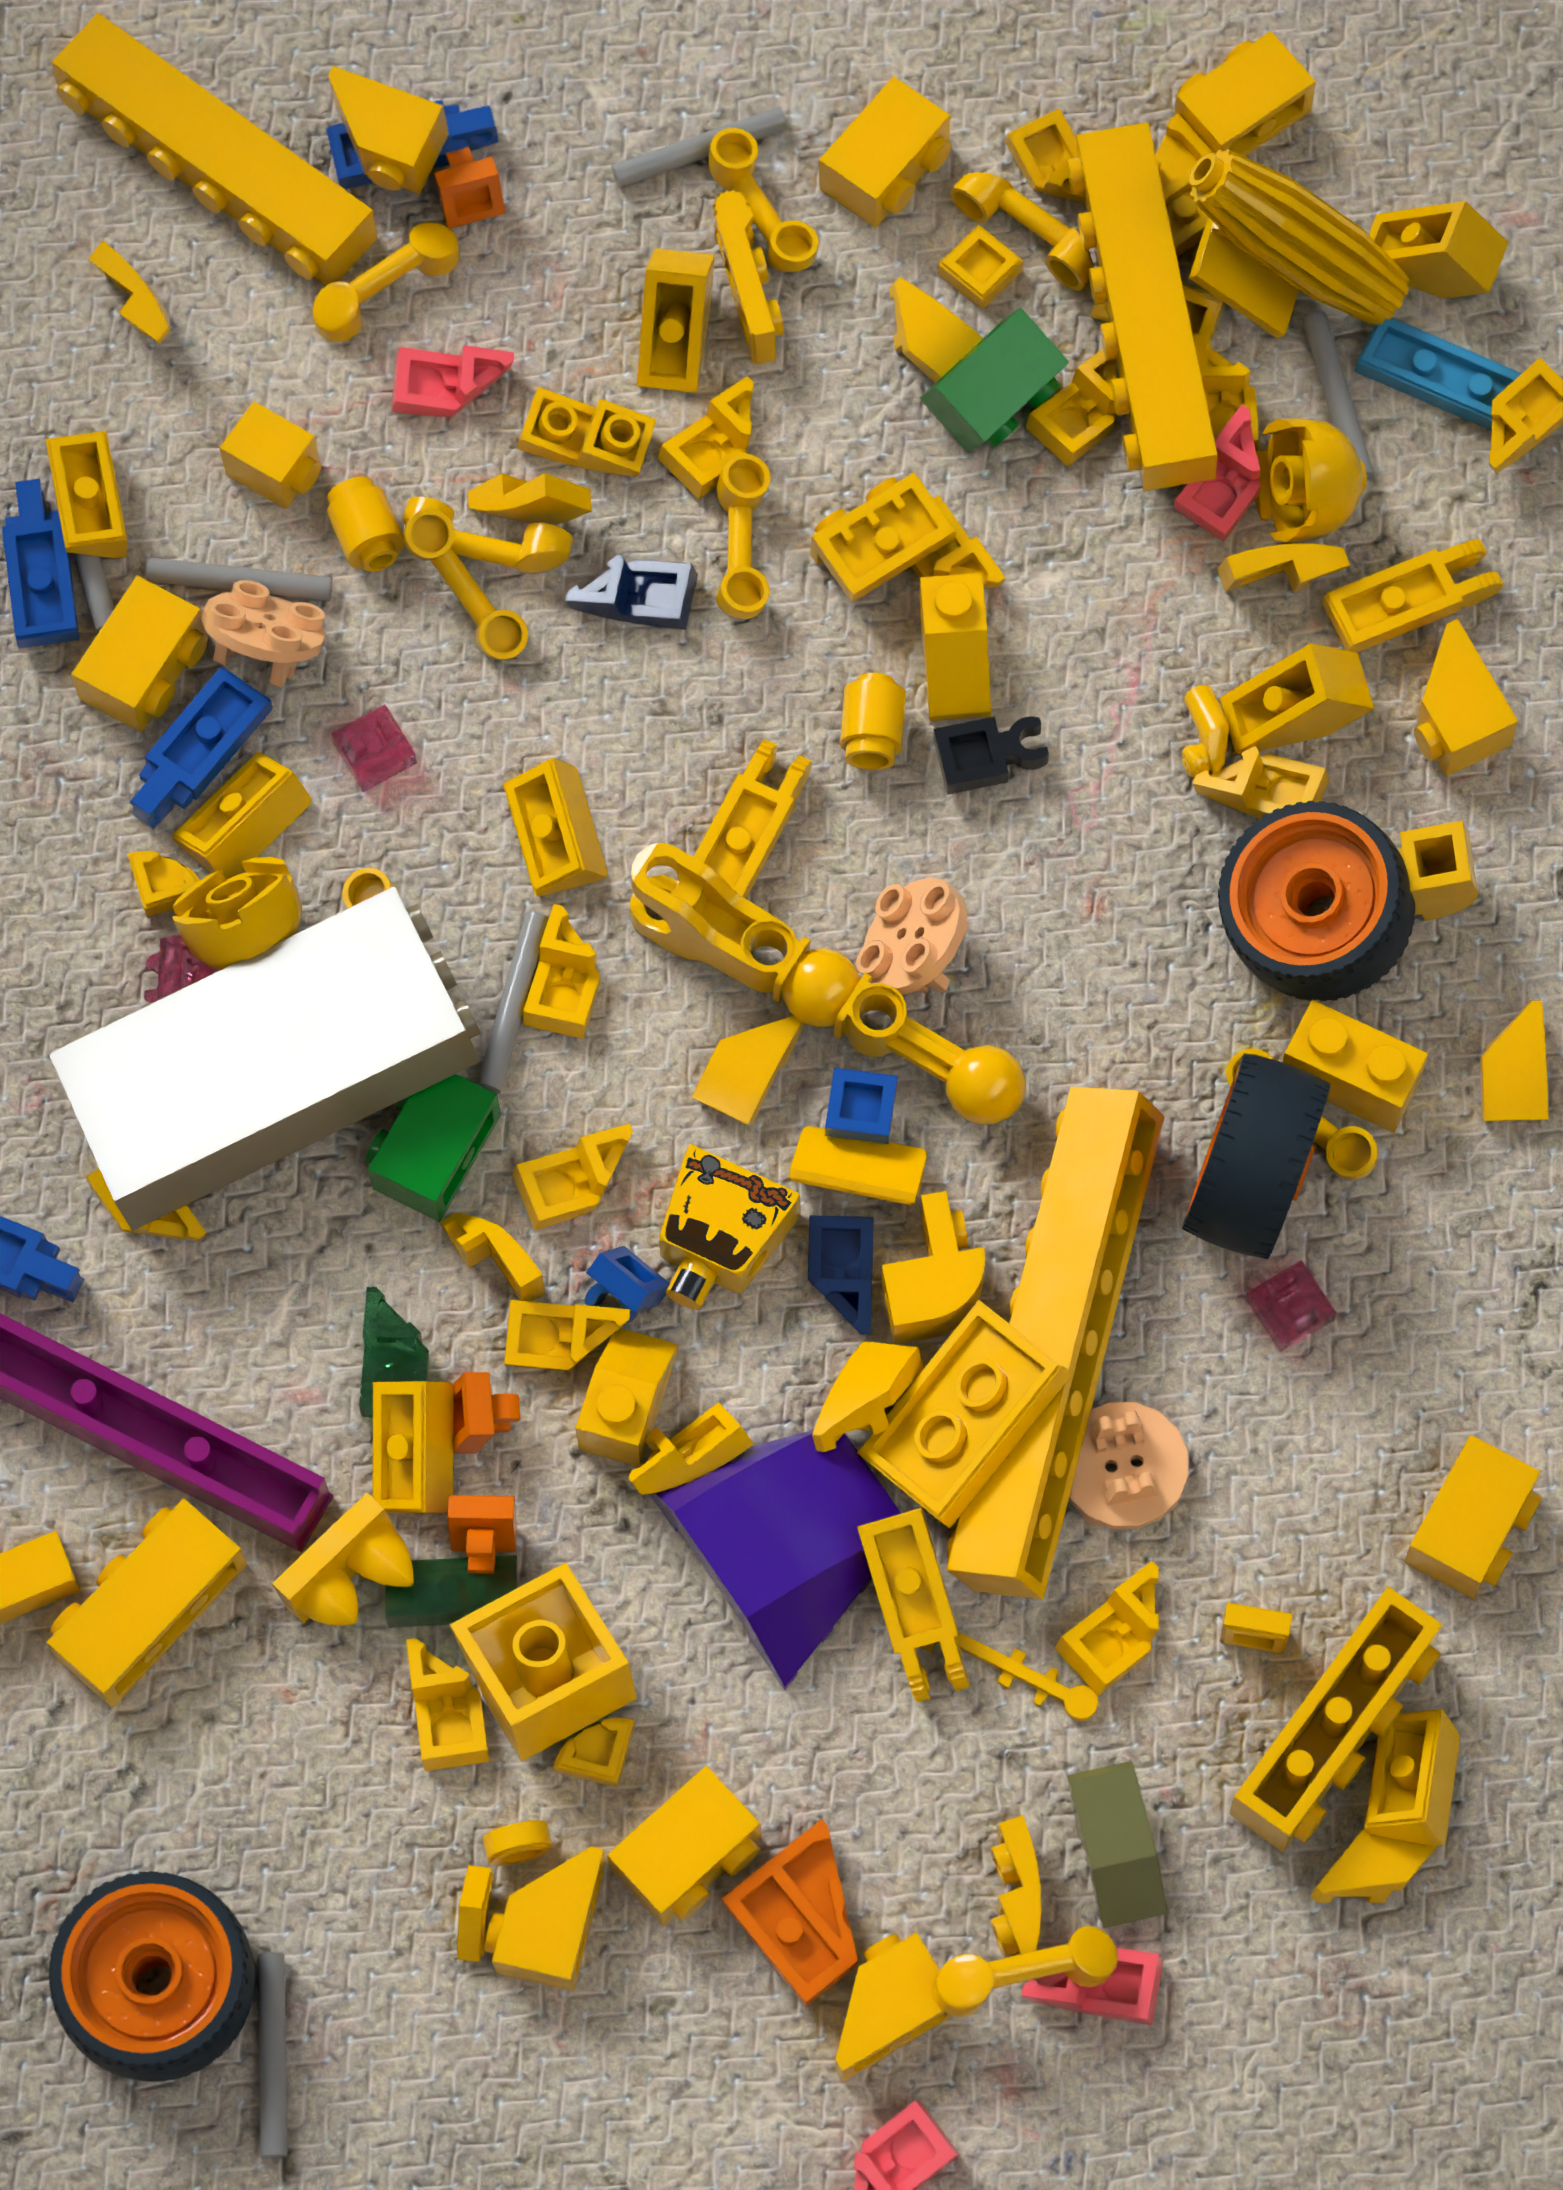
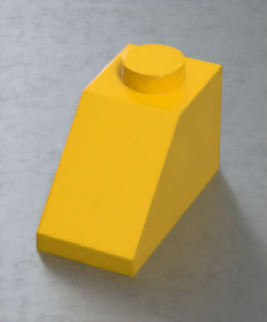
M332 66L328 78L334 102L365 175H368L374 183L385 189L398 191L404 188L420 194L449 135L443 105Z
M1467 201L1376 214L1368 234L1409 277L1408 287L1443 299L1489 293L1498 275L1499 266L1509 244Z
M660 248L654 249L645 271L636 386L697 393L710 317L715 255Z
M982 573L920 577L919 610L929 721L991 717L988 632Z
M1458 619L1446 624L1421 702L1417 724L1414 728V736L1422 754L1428 761L1436 759L1446 777L1512 746L1518 724L1515 714Z
M1314 643L1306 645L1220 697L1223 712L1229 723V733L1236 754H1241L1256 746L1258 751L1329 736L1375 709L1358 653Z
M619 1328L613 1333L594 1368L575 1427L579 1450L634 1466H642L648 1447L645 1441L651 1429L654 1428L679 1350V1344Z
M590 1846L509 1895L504 1914L493 1912L487 1930L484 1951L494 1954L492 1963L496 1974L574 1992L607 1864L604 1849Z
M917 1932L904 1940H901L898 1933L887 1936L871 1946L863 1954L867 1962L858 1967L835 2059L836 2073L842 2083L953 2017L944 2012L934 1999L933 1983L940 1970Z

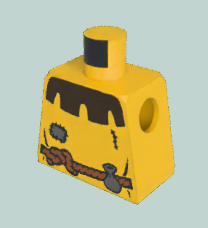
M689 1144L659 1237L660 1256L664 1260L678 1266L666 1290L667 1296L684 1307L700 1310L713 1283L735 1293H743L796 1224L801 1214L800 1193L695 1145Z

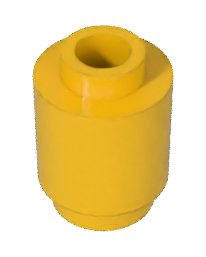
M366 476L349 478L334 486L327 496L329 502L327 515L348 564L353 568L364 569L368 572L380 571L391 566L397 560L398 553L403 549L405 543L404 536L384 490L379 486H375L373 480Z
M865 673L860 675L856 681L847 684L844 688L840 747L845 751V761L853 767L864 770H884L895 764V755L902 751L906 691L903 687L896 684L895 680L889 675Z

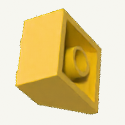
M566 1562L450 1624L451 1631L491 1713L521 1762L637 1699L629 1662Z

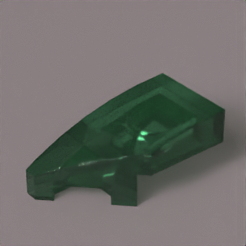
M367 1287L362 1335L364 1356L359 1409L361 1417L373 1418V1382L428 1381L430 1355L429 1350L423 1345L421 1332L411 1322L407 1323L385 1301V1295L377 1287Z

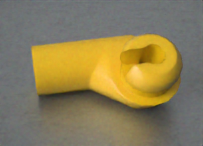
M1199 685L1189 690L1184 697L1185 705L1196 725L1199 735V744L1188 745L1181 752L1184 769L1191 778H1195L1197 774L1205 770L1211 775L1223 768L1229 732L1228 720L1213 689L1208 685Z

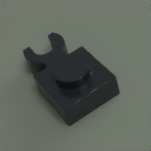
M995 716L935 728L933 740L947 795L1007 783L1009 776L1007 765L1015 764L1022 769L1035 770L1048 764L1049 752L1047 747L1031 750L1021 744L1024 738L1041 734L1040 718L1034 716L1021 718L1011 726L1009 731L998 732Z

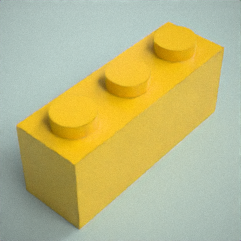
M185 1498L172 1510L169 1507H164L158 1511L142 1531L144 1540L127 1558L121 1554L111 1560L99 1574L96 1580V1584L99 1587L82 1605L78 1602L69 1605L51 1626L50 1632L53 1636L47 1641V1644L54 1657L111 1709L247 1566L241 1548Z

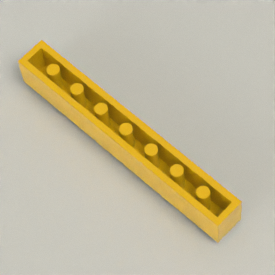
M1070 1086L1065 1109L1060 1112L1057 1118V1141L1050 1168L1044 1172L1041 1180L1042 1199L1035 1226L1029 1231L1026 1238V1261L1020 1285L1014 1290L1011 1297V1319L1009 1324L1062 1364L1073 1375L961 1514L957 1529L953 1531L949 1538L946 1570L974 1592L1044 1599L1165 1117L1140 1091Z

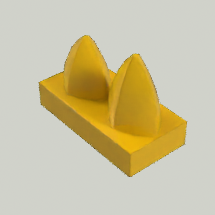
M366 1493L288 1567L272 1585L285 1607L303 1624L311 1618L314 1621L327 1625H353L358 1620V1597L350 1579L358 1573L364 1578L382 1585L411 1587L414 1583L413 1565L408 1549L393 1526L386 1510Z

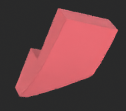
M463 345L460 355L399 347L395 357L391 412L453 417L511 368L514 361V352Z
M1244 405L1239 407L1214 440L1217 450L1216 479L1187 484L1174 502V509L1223 542H1225L1252 505L1261 488L1259 480L1260 466L1252 434L1250 410Z
M1117 1948V1966L1111 1976L1101 1985L1095 1987L1080 1986L1071 1981L1063 1972L1042 1977L1037 1981L1035 1979L1030 1980L1023 1985L1021 1996L1025 2000L1056 2008L1152 2026L1164 1959L1157 1953Z
M915 2100L862 2142L861 2152H856L854 2170H856L854 2190H917L961 2155L922 2102Z

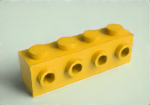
M1387 1586L1233 1797L1229 1814L1283 1853L1295 1837L1305 1844L1328 1812L1319 1805L1333 1784L1344 1791L1365 1762L1366 1758L1357 1752L1371 1732L1382 1738L1399 1716L1404 1705L1398 1702L1396 1697L1409 1679L1420 1686L1438 1662L1442 1653L1433 1646L1436 1644L1443 1624Z

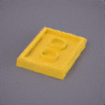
M978 1300L886 1415L890 1430L875 1435L872 1433L857 1453L950 1529L1073 1374Z

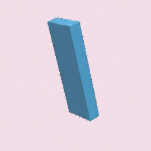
M1392 317L1389 320H1384L1383 324L1375 325L1355 367L1356 373L1491 431L1492 399L1522 374Z

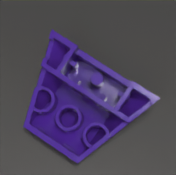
M813 1430L751 1446L733 1460L704 1476L672 1489L650 1494L675 1532L679 1531L745 1626L748 1631V1638L784 1690L796 1678L799 1669L817 1646L824 1642L833 1631L836 1622L858 1594L863 1593L873 1580L858 1532V1526L901 1514L864 1459L857 1453V1449L845 1433L836 1442L837 1448L826 1452L816 1451L812 1437Z

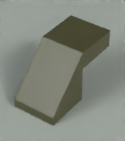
M1132 1761L1067 1775L1077 1833L1088 1859L1097 1913L1103 1929L1168 1914L1158 1854Z

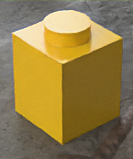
M255 401L251 403L219 447L227 476L286 510L298 493L304 495L313 487L321 470L315 435Z

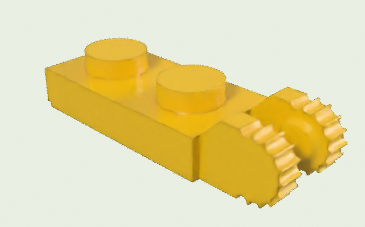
M734 189L733 191L726 190L725 193L720 192V196L715 197L716 202L713 203L716 220L714 222L715 236L717 237L718 247L752 363L758 365L776 360L775 337L784 335V325L777 300L766 301L762 284L769 283L763 251L761 247L751 249L754 243V233L752 230L754 220L749 200H746V195L743 196L741 191L735 192Z
M1477 538L1476 540L1472 539L1440 552L1437 549L1431 550L1330 591L1324 595L1322 605L1345 650L1358 653L1461 611L1462 607L1478 604L1482 600L1498 594L1502 590L1504 583L1498 572L1489 571L1455 585L1450 575L1476 565L1487 554L1482 541Z
M765 739L759 744L743 775L737 774L693 856L715 870L733 890L745 899L748 897L795 809V801L808 779L813 763L812 760L801 755L797 756L794 762L790 764L778 791L762 783L767 772L774 765L778 746Z
M923 1508L858 1526V1532L895 1654L900 1653L915 1702L931 1699L929 1677L926 1669L922 1666L916 1648L935 1642H940L945 1659V1671L954 1689L958 1691L970 1687L966 1666L956 1639L960 1632Z

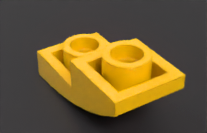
M537 387L516 449L579 468L637 477L640 473L657 419L599 398L596 406L593 407Z
M1023 1815L998 1824L997 1840L999 1845L990 1848L995 1867L1003 1885L1015 1882L1017 1887L1015 1890L998 1896L997 1911L999 1916L990 1919L995 1939L1004 1958L1013 1954L1016 1956L1037 1951L1040 1934L1041 1886L1032 1839Z

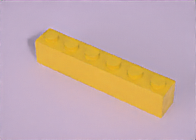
M99 12L52 60L51 64L58 86L56 89L57 95L69 109L79 115H83L85 112L92 115L101 122L104 131L116 143L125 148L132 144L147 155V160L160 175L171 181L177 177L190 186L195 197L202 205L214 213L218 214L223 210L238 221L242 232L257 245L265 247L267 244H270L284 255L287 264L304 279L311 280L315 277L326 286L329 283L340 281L378 239L373 209Z
M1149 122L1077 134L1076 158L1067 159L1068 177L1072 195L1083 194L1086 212L1078 214V225L1083 250L1094 249L1098 267L1089 269V280L1094 304L1105 303L1109 322L1100 324V334L1105 359L1117 360L1120 378L1111 379L1117 416L1128 414L1131 434L1122 436L1128 472L1139 470L1143 492L1216 479L1217 450Z

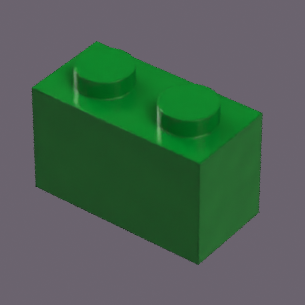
M1020 307L993 328L919 399L967 453L984 442L993 449L1019 426V423L1012 417L1027 402L1033 409H1036L1061 386L1055 376L1069 361Z
M457 1074L397 1102L396 1110L400 1111L389 1132L382 1129L377 1133L365 1158V1163L369 1165L368 1172L373 1190L438 1222L444 1217L501 1116L496 1093Z

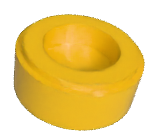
M531 1820L506 1825L492 1830L482 1837L487 1861L495 1866L513 1865L536 1859L547 1854L553 1846L548 1824L543 1820Z

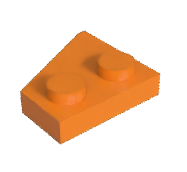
M823 1819L819 1820L721 1898L722 1905L805 2007L858 1966V1958L848 1921L829 1827Z

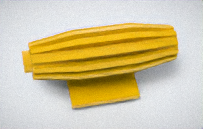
M1228 149L1218 150L1215 155L1212 153L1204 155L1193 167L1189 179L1192 188L1190 197L1208 218L1189 279L1274 337L1280 338L1285 336L1299 290L1316 301L1371 325L1383 324V321L1393 317L1394 312L1398 308L1400 309L1404 303L1403 299L1409 290L1407 287L1409 277L1362 227L1292 178Z

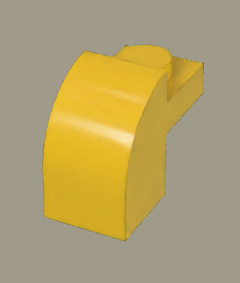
M1463 820L1400 832L1402 849H1398L1407 869L1410 892L1415 901L1414 915L1421 914L1425 921H1430L1457 913L1476 901L1478 890L1470 835Z
M946 1191L921 1195L920 1216L928 1257L882 1265V1289L892 1340L895 1345L935 1338L955 1330L981 1298L984 1284L985 1250L984 1247L958 1251L959 1249L968 1248L967 1231L962 1210L950 1211Z

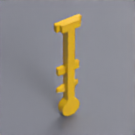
M961 1632L959 1636H956L961 1651L1002 1671L997 1684L1009 1689L1015 1678L1037 1689L1034 1704L1040 1706L1050 1696L1062 1702L1067 1716L1078 1722L1087 1721L1095 1715L1098 1707V1697L1090 1687L1077 1685L1069 1689L1056 1682L1058 1670L1054 1667L1045 1676L1022 1664L1027 1654L1017 1648L1014 1649L1009 1658ZM937 1642L922 1646L921 1648L932 1652Z

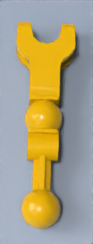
M656 843L643 849L635 857L631 872L633 895L630 899L629 915L634 928L643 936L677 956L707 963L753 990L762 993L773 992L772 999L778 1003L784 999L789 1011L801 1023L817 1028L834 1026L833 1036L841 1039L843 1035H846L851 1046L861 1054L869 1057H882L894 1052L946 1083V1094L952 1107L966 1121L980 1125L1002 1122L1011 1117L1022 1105L1026 1094V1077L1019 1062L1006 1049L992 1045H983L965 1051L907 1016L906 1002L902 994L894 987L884 983H871L872 976L867 973L860 977L855 965L842 952L828 948L810 949V939L803 936L800 941L797 940L793 930L783 921L739 895L710 866L679 848L666 843ZM667 865L677 872L679 881L665 875H656L648 878L647 872L654 866ZM648 906L664 920L651 918L647 914L645 907ZM762 946H770L779 950L783 954L784 959L775 965H763L758 963L751 953ZM870 1010H878L886 1013L891 1018L893 1024L884 1030H873L863 1024L860 1017Z

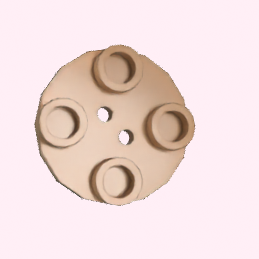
M248 580L236 581L233 584L232 592L221 593L210 598L203 611L201 620L205 631L217 641L213 661L226 666L230 656L236 657L237 654H241L261 661L273 662L269 683L282 688L286 678L292 679L298 662L307 661L319 655L326 635L323 628L325 613L322 609L310 603H292L288 600L269 595V589L258 582Z
M931 877L911 882L905 887H902L900 884L890 885L883 890L876 901V916L866 934L864 947L857 956V970L861 974L867 973L871 975L872 983H884L892 986L902 995L915 991L928 993L930 987L938 992L946 993L950 979L942 971L954 958L969 926L964 897L946 880Z
M1109 1402L1092 1409L1069 1496L1070 1503L1079 1510L1081 1517L1087 1523L1094 1526H1106L1111 1529H1139L1161 1520L1167 1513L1173 1511L1180 1502L1189 1476L1188 1450L1178 1428L1160 1411L1137 1402ZM1138 1458L1143 1464L1140 1467H1134L1131 1464V1460ZM1112 1463L1117 1467V1470L1115 1472H1108L1105 1466Z

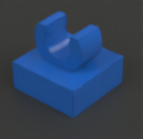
M834 1068L825 1124V1136L889 1144L898 1076Z
M621 1246L600 1252L586 1272L598 1283L588 1290L585 1304L588 1306H598L605 1300L608 1293L612 1294L618 1300L619 1309L630 1310L629 1321L623 1325L625 1326L636 1318L638 1312L658 1306L666 1296V1290L670 1283L628 1248Z

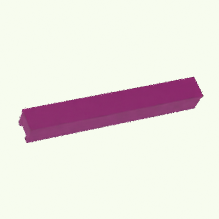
M0 1313V1399L302 1553L333 1498V1494L329 1492L324 1477Z

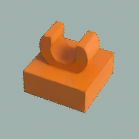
M469 147L446 153L450 168L434 172L441 209L447 227L451 229L505 214L499 174L493 157L474 161Z
M464 1372L453 1383V1454H476L495 1435L494 1433L509 1432L511 1430L510 1422H519L521 1420L519 1395L512 1393L491 1395L489 1372Z
M449 1495L447 1519L451 1551H466V1557H469L468 1574H495L496 1552H516L518 1528L515 1496Z

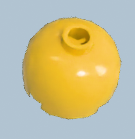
M1279 418L1268 424L1262 435L1273 434L1269 440L1267 450L1256 451L1260 466L1259 480L1261 488L1255 501L1260 519L1268 520L1272 516L1275 528L1278 530L1277 532L1269 533L1274 540L1302 542L1328 536L1348 522L1359 503L1360 495L1364 492L1367 482L1364 463L1359 459L1356 449L1349 438L1339 428L1328 422L1305 418Z
M270 856L241 861L245 873L235 875L226 880L222 869L189 887L175 901L173 909L177 916H172L184 943L196 959L210 968L222 970L241 960L250 959L265 952L274 944L297 934L301 925L302 904L298 890L284 860Z

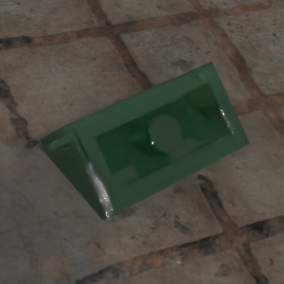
M517 1555L496 1556L495 1574H468L469 1557L411 1560L414 1583L411 1587L385 1585V1618L388 1627L450 1625L519 1588Z

